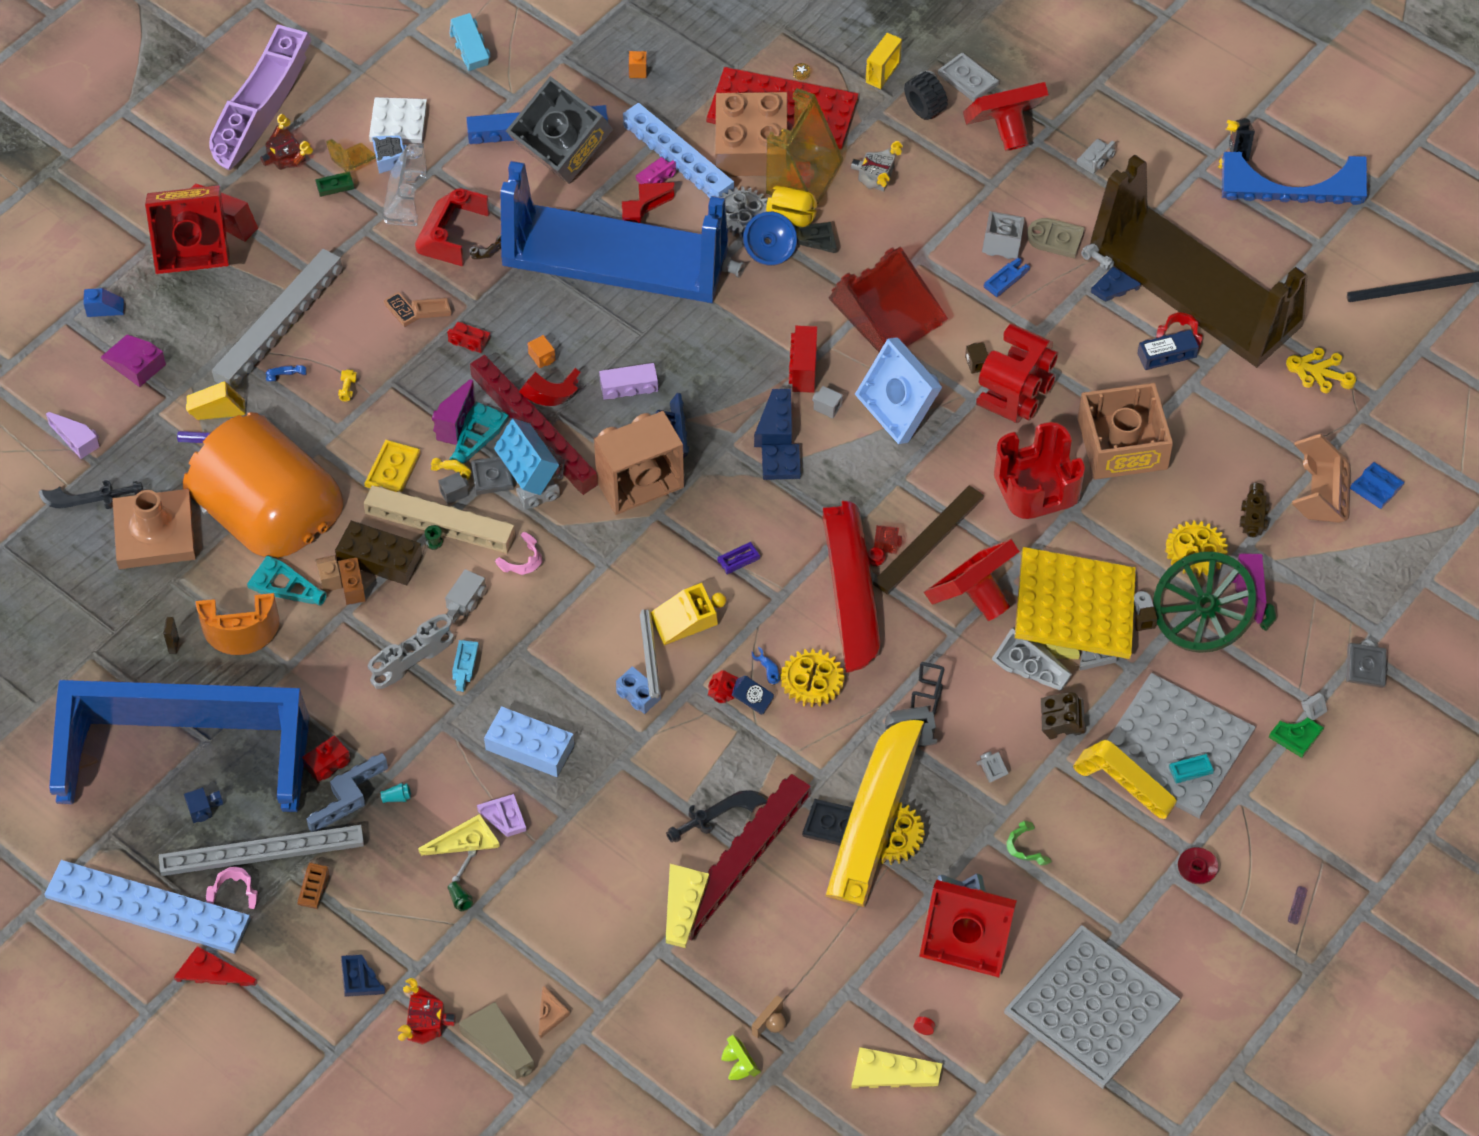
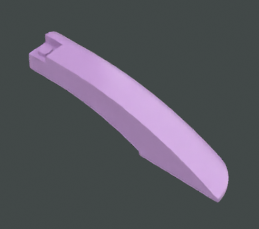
M277 24L254 70L230 101H227L210 137V150L213 158L223 168L231 170L244 157L278 112L306 60L305 52L311 42L307 32Z

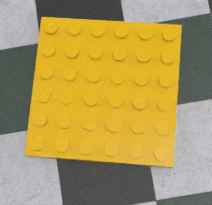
M1023 547L1021 551L1014 638L1130 659L1132 654L1136 567Z

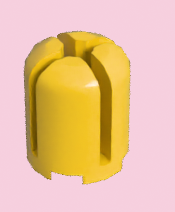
M777 185L773 187L776 190L772 198L768 197L766 212L779 213L795 226H809L817 212L811 209L817 208L815 196L806 191Z

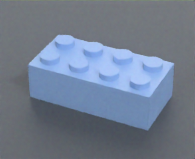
M502 706L484 737L485 749L487 751L558 777L574 747L573 733Z

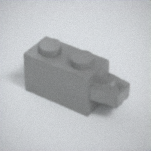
M466 569L460 575L445 597L446 608L449 610L446 615L452 620L453 624L460 615L467 617L470 611H474L477 601L486 593L485 578Z

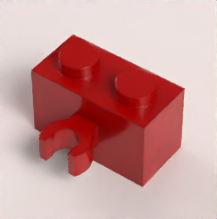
M335 735L302 757L304 767L318 783L328 779L332 773L339 768H344L350 762L349 751Z

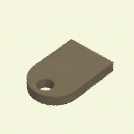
M1041 218L1030 224L1027 238L1029 243L1039 250L1075 259L1085 228L1049 218ZM1038 230V231H1040L1041 233H1040V234H1035V233H1033L1032 231Z

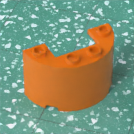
M274 593L254 595L255 612L217 615L215 599L195 601L202 631L207 642L216 650L230 655L250 654L266 646L273 639L279 627V614Z

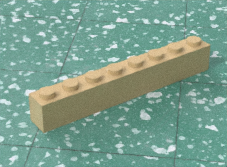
M371 486L364 501L365 514L424 531L428 526L436 525L441 529L442 536L506 554L515 537L514 525L509 522H501L488 516L483 517L470 511L465 512L452 506L448 507L437 502L426 501L420 497H412L402 492L390 491L384 487Z

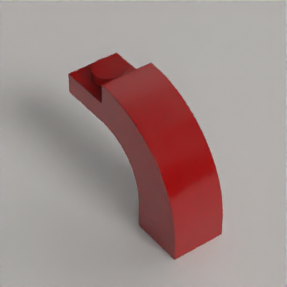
M574 368L562 383L557 384L545 380L538 373L534 372L520 389L519 393L539 405L557 406L563 404L578 389L575 385L579 381L577 377L581 372Z

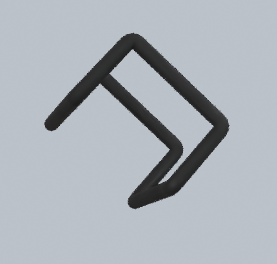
M927 662L920 663L919 681L935 685L936 689L934 695L913 691L910 708L915 707L916 695L935 699L932 711L934 715L936 714L943 688L941 683L945 671L943 666ZM924 666L940 669L937 682L923 679Z

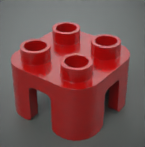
M1011 323L1003 333V340L1014 346L1010 347L1008 356L998 351H991L986 358L978 383L989 390L987 393L981 392L976 399V405L1010 421L1019 423L1022 418L1028 421L1033 418L1039 401L1035 399L1039 392L1047 395L1051 390L1056 377L1051 371L1057 362L1059 352L1052 349L1053 341Z
M1052 422L1040 424L1036 427L1034 443L1019 449L1020 440L1016 432L1008 433L999 439L996 449L994 478L1009 510L1015 516L1022 519H1033L1073 507L1078 503L1081 496L1085 466L1081 458L1070 461L1072 439L1065 427Z

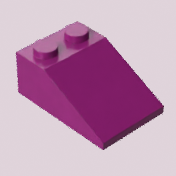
M130 335L124 336L101 356L104 362L138 387H141L166 365L163 351L148 341Z
M469 379L440 403L437 411H434L432 421L434 422L433 431L436 433L437 441L457 445L466 416L476 402L473 380Z
M1239 554L1237 561L1247 569L1256 586L1258 601L1254 619L1257 624H1260L1266 607L1262 554ZM1238 574L1232 581V583H1235V591L1237 593L1247 590L1244 579ZM1248 597L1241 599L1246 607L1248 604Z

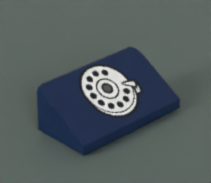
M748 676L738 678L732 692L733 697L761 715L774 697L773 693Z

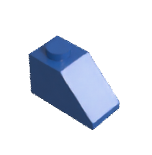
M103 288L84 289L83 304L87 317L124 315V298Z

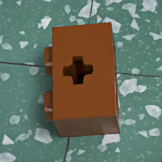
M352 558L338 561L346 605L366 602L358 559Z

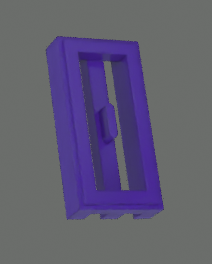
M751 542L717 557V561L719 564L721 563V567L725 569L726 574H730L760 559L759 553Z

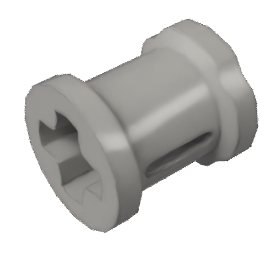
M726 257L722 265L723 272L726 273L728 271L735 274L738 278L742 276L745 269L744 262H736L731 260V257Z

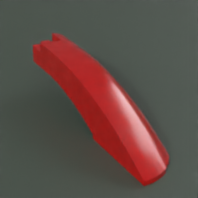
M841 501V506L823 508V524L830 560L837 622L847 673L869 665V661L877 657L880 650V634L860 509L855 503Z

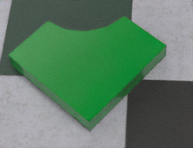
M1308 717L1296 724L1279 721L1268 738L1303 758L1323 732L1324 727Z

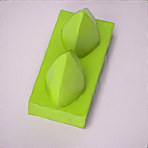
M735 1035L727 1038L726 1040L729 1044L723 1050L721 1060L734 1061L739 1059L731 1069L728 1079L739 1080L749 1075L755 1077L761 1073L740 1038Z

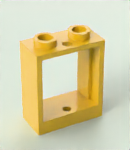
M886 33L867 58V84L881 89L901 63V38Z

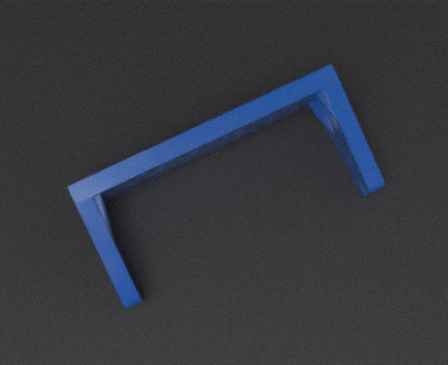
M510 162L508 167L509 179L508 182H503L500 194L502 266L713 303L722 272V265L728 251L725 198L711 196L708 204V215H705L702 225V234L534 205L525 163Z
M59 680L49 785L50 793L56 795L57 804L74 803L81 753L91 724L281 730L277 800L278 803H281L282 812H298L304 770L302 757L306 754L310 720L300 688Z

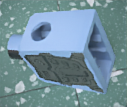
M401 136L372 137L379 173L405 166V155L415 154L413 143L403 145Z

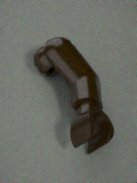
M501 235L496 238L494 244L492 243L487 248L478 249L475 246L471 247L469 250L471 258L474 260L490 258L498 251V248H501Z

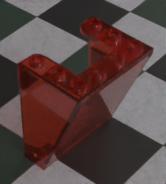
M901 246L896 249L892 247L884 253L885 255L880 258V261L875 264V268L871 270L870 268L865 269L858 278H856L855 273L852 275L850 272L841 277V281L836 284L837 286L831 290L832 294L829 296L830 301L879 353L887 339L899 338L907 347L939 328L948 320V317Z

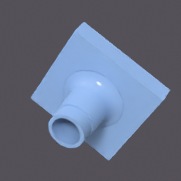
M890 338L885 342L855 395L898 444H903L910 441L930 406L938 396L942 386L938 378L925 369L899 338Z

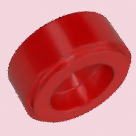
M921 1016L916 1018L913 1027L920 1034L931 1035L936 1025L932 1019Z

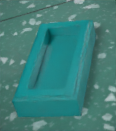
M1207 754L1169 764L1170 772L1176 784L1207 776L1214 772Z

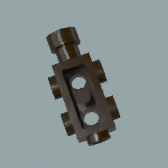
M1261 483L1250 484L1247 498L1242 500L1241 511H1244V516L1240 517L1239 527H1243L1242 533H1247V536L1252 538L1258 535L1261 536L1262 532L1266 531L1268 520L1264 518L1265 515H1268L1269 504L1266 503L1267 496H1264L1265 487Z

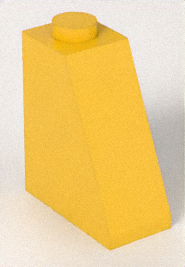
M224 381L188 395L186 410L197 420L234 417L237 415L243 416L245 415V399Z

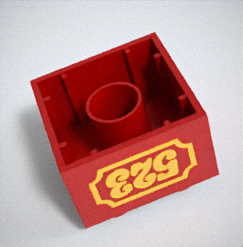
M220 185L147 193L145 208L156 274L229 266L230 253Z

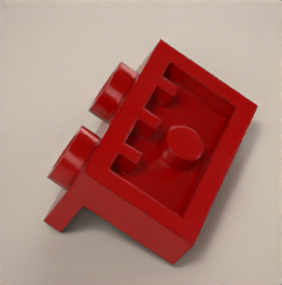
M458 321L453 330L449 329L447 331L448 342L479 353L483 352L491 338L490 332Z

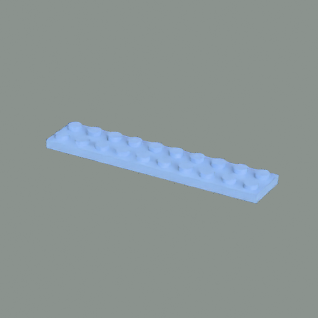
M64 860L60 861L44 894L47 899L233 954L236 953L250 921V915Z

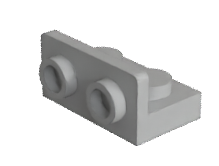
M1096 139L1077 159V165L1095 174L1098 169L1101 170L1108 159L1114 156L1116 152L1115 142L1111 141L1109 144H1106Z
M552 477L541 495L524 491L521 487L516 488V493L525 510L560 497L559 486L554 483Z

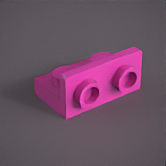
M660 157L638 173L636 180L640 184L663 183L675 175L676 162L674 160L668 162L663 157Z

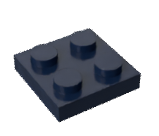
M799 444L762 445L763 480L800 479Z

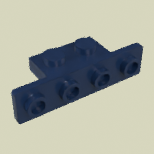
M677 392L670 401L671 412L664 411L683 444L684 459L689 453V446H687L686 418L683 412L684 402L681 393Z

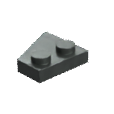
M831 222L810 224L806 227L795 226L798 245L837 253Z

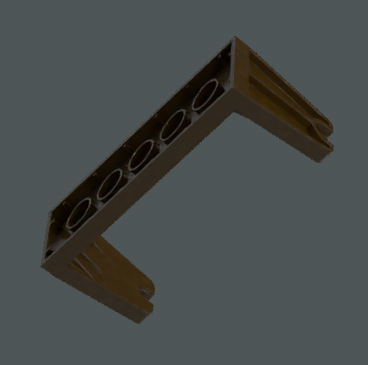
M1133 155L1128 160L1125 172L1121 173L1115 170L1110 175L1090 244H1095L1099 249L1098 253L1102 256L1110 257L1114 261L1115 267L1139 282L1143 287L1178 312L1192 315L1198 321L1200 328L1256 368L1303 326L1308 280L1306 273L1295 267L1288 273L1285 283L1279 281L1270 291H1267L1148 207L1146 161L1137 155Z

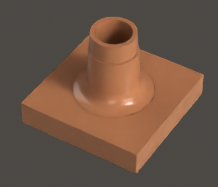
M189 489L159 493L152 490H143L135 496L113 498L116 561L119 569L196 560Z

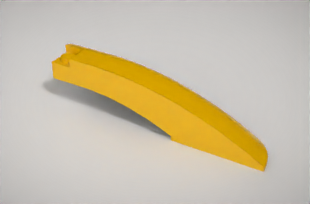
M908 720L897 723L887 729L878 739L843 835L826 891V897L865 907L888 831L903 795L924 721Z

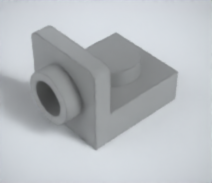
M989 751L981 755V760L976 762L977 765L982 766L989 783L1009 774L999 752L992 754Z

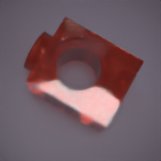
M876 525L874 548H880L884 553L896 554L897 547H901L902 543L899 528Z

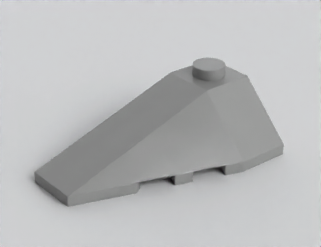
M1011 628L992 660L1008 672L1016 673L1024 678H1030L1041 684L1062 690L1072 674L1041 643L1014 638L1015 628Z

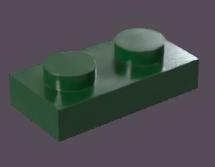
M350 171L315 179L320 197L354 189Z

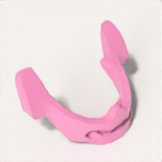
M526 532L521 534V537L528 544L527 547L535 553L533 557H529L528 563L514 565L499 557L495 560L497 566L503 572L512 571L520 575L536 570L542 563V554L535 547L536 539Z
M229 867L218 873L215 884L207 888L206 902L214 905L216 893L226 879L232 878L234 881L242 879L247 885L246 895L249 897V908H255L258 891L252 889L251 876L243 868Z

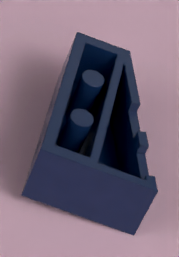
M772 389L754 434V447L791 444V389Z

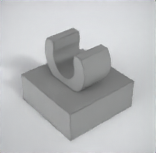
M1320 693L1310 696L1305 702H1301L1307 717L1313 721L1327 712L1324 696Z

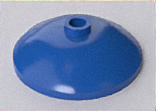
M763 212L754 216L746 225L743 243L747 253L753 260L763 265L772 266L783 263L793 254L797 243V235L794 226L785 216L776 212ZM765 238H769L771 243L767 244Z

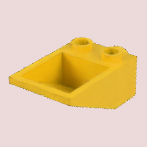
M699 583L682 590L651 612L652 621L663 644H670L718 625L714 607H723L726 604V596L718 592L709 599L703 584Z

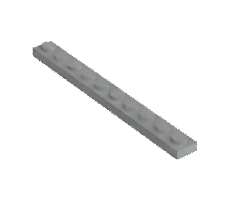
M361 825L159 854L161 876L362 847L364 846Z

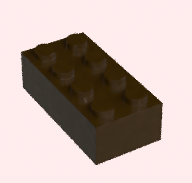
M352 520L335 549L337 563L341 560L357 558L361 571L406 586L423 556L421 543Z

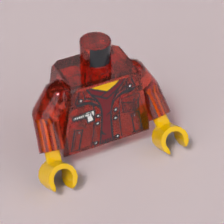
M280 114L277 119L280 125L276 126L265 144L267 154L261 156L260 159L264 166L274 163L280 170L296 168L300 163L306 161L305 154H311L313 149L307 141L299 144L287 128L284 129V126L288 127L291 121L285 115Z

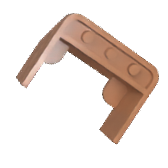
M1322 434L1295 442L1294 445L1304 454L1303 466L1305 470L1312 474L1311 495L1293 500L1292 505L1309 520L1337 523L1347 521L1349 518L1350 465L1348 460Z

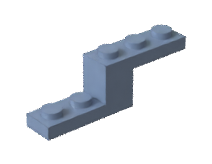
M383 753L371 757L367 762L354 766L350 771L343 775H337L330 781L332 792L338 801L330 803L323 810L316 811L306 818L311 832L319 831L365 806L363 794L357 785L388 769L387 760Z

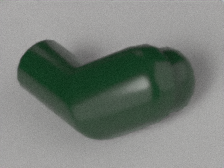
M1266 603L1264 611L1266 618L1260 623V627L1265 631L1277 620L1276 608L1271 603Z

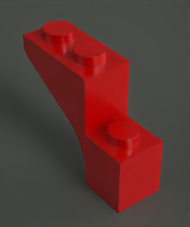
M674 182L639 184V200L622 201V219L624 221L641 223L643 216L647 212L674 199Z

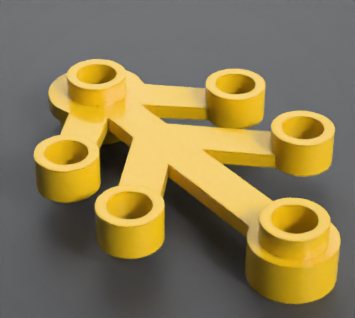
M1315 348L1313 353L1303 357L1292 355L1286 360L1287 369L1290 372L1297 373L1302 380V385L1306 388L1313 386L1315 378L1320 386V391L1329 393L1332 384L1329 381H1325L1323 376L1340 381L1341 386L1345 389H1352L1355 386L1356 377L1353 373L1341 374L1325 369L1341 364L1342 356L1338 353H1334L1330 359L1314 365L1308 364V362L1323 359L1324 350L1322 348ZM1304 370L1311 372L1313 377L1307 375Z

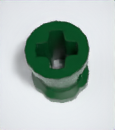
M436 525L428 526L424 532L427 538L426 545L431 550H437L443 545L442 531Z

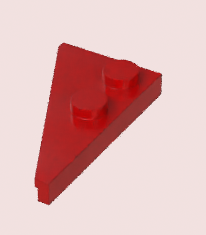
M198 946L174 976L177 982L191 980L195 981V983L207 982L219 985L238 983L240 986H255L257 984V979Z

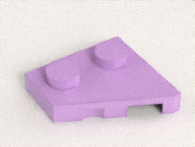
M514 794L477 805L478 812L505 836L509 837L526 831V826Z

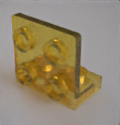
M333 139L326 141L331 160L345 172L353 171L356 167L368 164L376 159V154L363 143L343 149L341 144L336 143Z

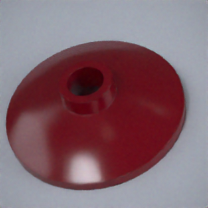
M1193 847L1185 850L1180 855L1177 867L1180 875L1186 881L1193 884H1206L1217 875L1218 861L1210 851L1200 847Z

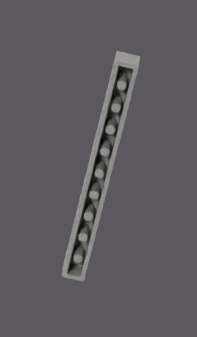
M322 249L212 369L214 381L217 383L226 381L233 389L235 386H238L245 375L252 371L255 364L264 358L265 353L274 347L276 341L285 335L287 329L296 323L298 317L319 297L324 288L330 285L334 277L341 273V258Z

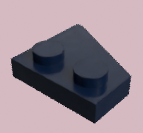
M1112 267L1091 288V293L1106 302L1114 297L1126 295L1127 291L1139 290L1141 284L1115 267Z
M363 955L341 956L344 997L385 994V987L376 979V974L372 968L368 967Z

